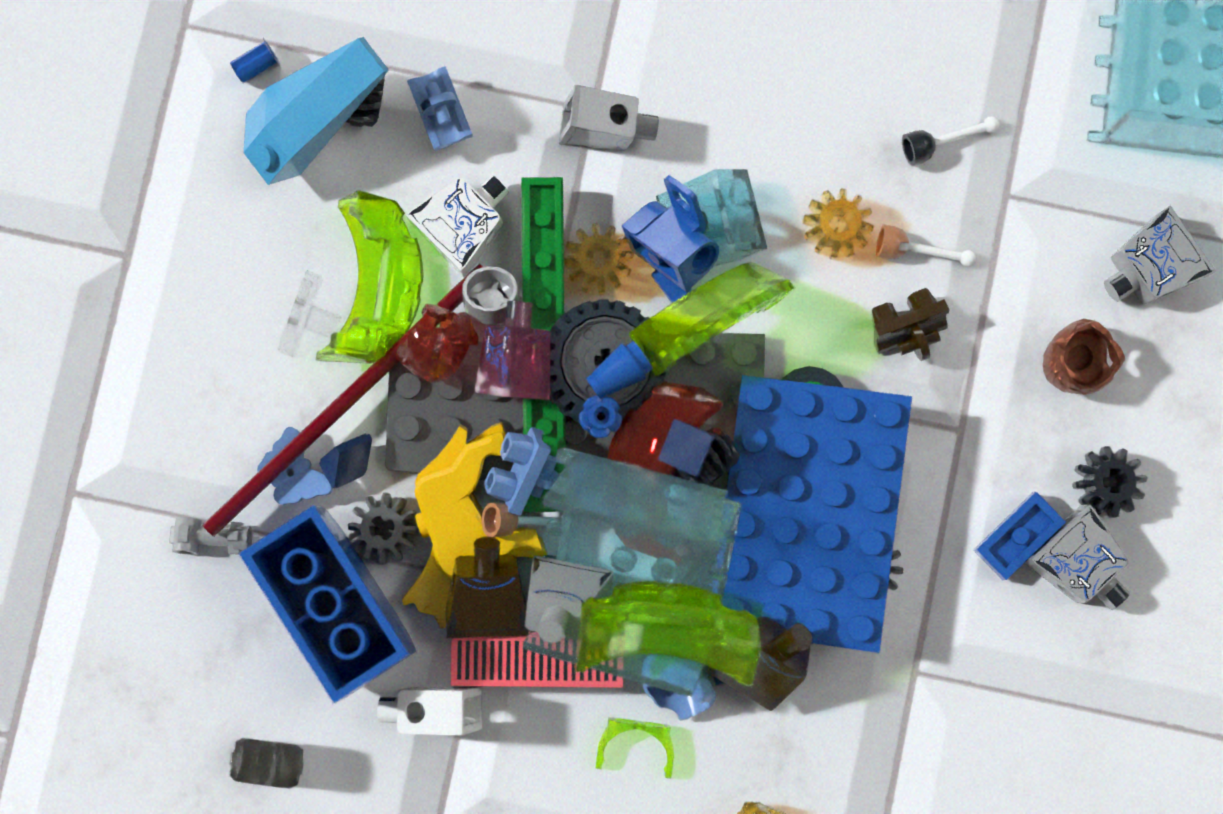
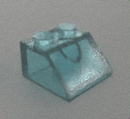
M714 169L683 183L697 196L706 224L704 234L719 246V256L714 266L738 261L768 249L747 169ZM667 191L656 196L657 202L662 203L667 208L672 205ZM679 193L680 197L688 204L686 199Z

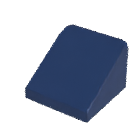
M674 419L658 460L698 477L715 435Z
M365 433L339 444L320 459L318 464L332 488H339L366 474L372 444L370 434Z

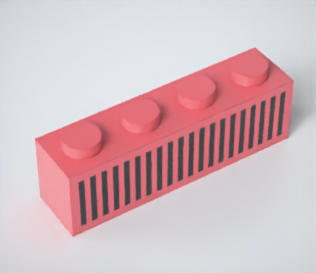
M596 626L588 638L581 641L562 637L558 642L549 643L544 641L539 634H530V630L529 635L451 638V686L623 688V635L615 634V626Z

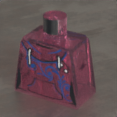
M507 301L505 326L487 325L485 328L475 393L549 400L550 333L549 330L531 328L533 303Z

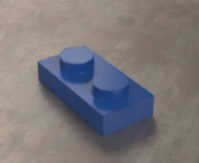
M1032 492L973 551L1002 581L1007 580L1066 521L1037 492Z

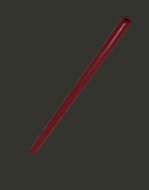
M479 263L219 508L202 525L205 530L215 537L463 302L462 291L465 279L473 271L483 268V266Z

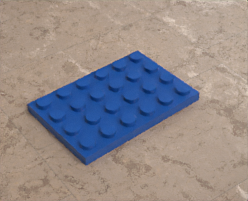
M742 375L733 439L734 447L740 456L737 464L729 470L708 628L730 631L760 616L769 617L786 629L796 623L803 624L810 631L813 644L880 653L912 396Z

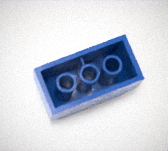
M312 505L239 553L333 704L344 700L416 652L415 645L402 621L356 549L352 547L342 528L325 508Z

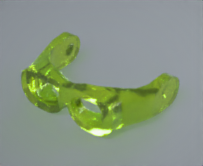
M608 718V725L598 743L595 769H602V764L605 762L603 757L604 749L613 737L625 731L639 729L657 738L665 748L667 754L666 765L664 766L665 778L671 779L674 747L670 735V725L623 718Z

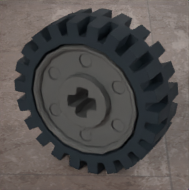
M608 299L588 301L563 314L551 327L541 348L539 372L542 375L541 382L543 388L546 389V378L549 368L548 398L552 404H556L559 407V411L562 414L580 423L579 414L584 409V402L592 396H597L586 380L598 367L595 366L594 361L601 354L604 355L605 360L621 343L626 346L632 341L638 345L653 369L645 374V380L608 396L613 398L619 405L618 412L622 416L621 424L641 415L658 398L657 396L665 384L664 377L668 372V364H666L665 360L668 356L667 349L662 345L661 340L663 337L660 331H656L652 326L654 322L648 316L646 318L640 314L641 310L634 306L630 308L625 305V302L618 300L614 302L608 301ZM602 412L597 414L598 420H604L605 415Z

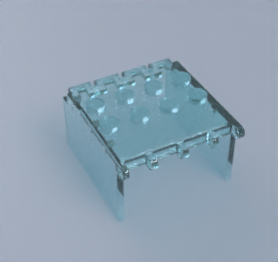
M1115 0L1114 15H1101L1098 22L1099 27L1112 29L1110 55H1096L1094 65L1097 67L1109 68L1106 95L1094 94L1091 96L1090 102L1092 106L1105 108L1102 131H1088L1087 141L1223 158V0Z
M568 448L558 449L556 461L565 464L566 467L545 495L543 506L563 511L562 520L549 519L547 521L546 532L560 538L557 556L544 555L543 557L614 571L610 605L606 614L586 640L579 641L562 637L558 642L549 643L544 641L538 632L530 631L523 642V649L692 697L712 652L713 643L709 642L716 639L720 619V611L718 609H721L728 579L725 573L730 568L735 538L732 536L737 533L742 508L741 503L726 499L728 493L726 490Z

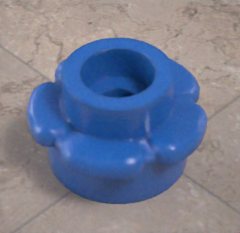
M592 396L584 402V409L579 414V421L582 428L590 432L591 436L606 438L610 432H616L622 423V416L618 412L619 405L613 398L606 396L599 399L598 396ZM599 412L605 415L602 421L597 418Z

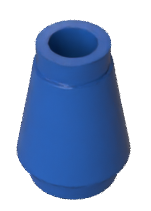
M632 341L626 346L621 343L586 380L599 399H602L607 395L609 396L645 380V374L653 368L638 345Z

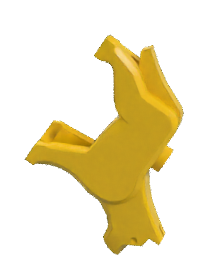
M502 422L490 426L468 443V428L460 424L448 444L419 472L415 479L414 491L421 513L415 515L417 526L423 538L430 536L433 546L425 568L405 593L402 602L404 606L414 603L420 613L433 615L441 629L446 627L445 610L455 559L459 556H474V541L481 537H488L482 528V513L484 509L473 491L480 479L485 458L489 455L501 456V445L506 436ZM524 526L517 528L511 535L493 537L500 541V555L512 554L516 557H529L532 559L534 555L548 557L543 538L538 536L536 529L525 528Z

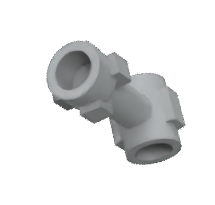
M177 517L175 526H171L169 543L173 544L172 552L178 554H198L199 545L228 546L229 554L239 555L241 551L252 545L251 526H244L242 522H231L230 529H222L215 537L209 534L205 528H201L202 520L197 518Z

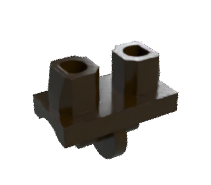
M928 288L913 292L907 297V305L911 312L898 316L893 304L888 302L872 309L874 346L878 354L898 347L901 356L914 351L920 361L930 358L929 345L941 341L938 332L948 328L946 314L949 313L950 309L945 299L937 302Z

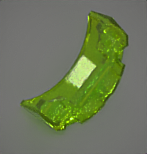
M358 190L340 199L337 208L348 225L356 249L358 281L355 300L344 326L339 332L331 334L330 343L325 348L317 351L316 361L365 364L376 362L384 357L387 350L410 329L421 301L420 292L424 278L421 250L417 238H411L409 230L402 219L405 212L395 200Z
M752 261L746 262L716 276L679 298L630 331L629 337L641 349L657 377L674 366L678 359L696 351L705 342L750 315L761 311L765 312L774 307L794 291L796 287L790 279Z
M639 581L613 587L611 595L601 599L591 596L581 603L575 672L584 673V671L595 665L619 657L647 654L666 655L705 664L732 677L743 686H752L761 652L757 618L746 609L738 611L722 605L721 595L692 585L659 581Z

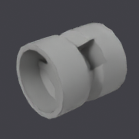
M486 266L476 269L467 276L463 283L462 294L467 330L476 341L487 344L486 329L487 336L490 334V343L500 344L504 341V334L507 336L510 328L507 337L508 341L519 328L518 288L514 276L507 270L499 267ZM507 301H516L514 318H506ZM492 327H500V328H503V329L497 330V329H493Z

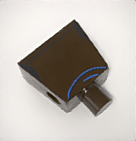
M481 537L474 541V556H459L454 562L445 610L447 638L529 635V630L525 627L527 612L516 556L512 554L500 555V541L496 538Z
M760 616L713 639L707 673L772 711L805 680L808 671L812 635L803 624L796 623L786 629L769 617Z

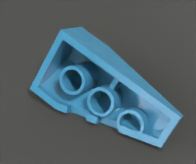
M361 37L268 86L246 113L243 153L268 185L300 176L388 73L389 69L367 40Z

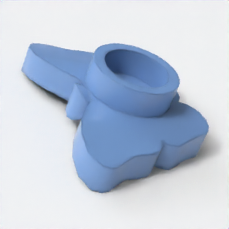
M287 427L281 438L273 444V451H269L264 455L263 460L257 467V471L259 472L300 433L299 430ZM304 453L271 483L273 487H276L273 494L274 499L280 505L300 503L303 498L310 500L317 496L329 495L332 493L333 488L323 473L311 469L312 464L309 459L304 458ZM293 469L294 475L290 477L288 471Z

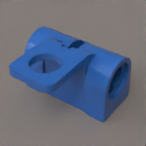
M668 175L664 179V184L672 205L667 208L660 202H649L622 225V229L630 250L687 292L713 268L719 256V246L704 234L706 224L696 194L681 182ZM679 193L686 199L688 204L680 197Z

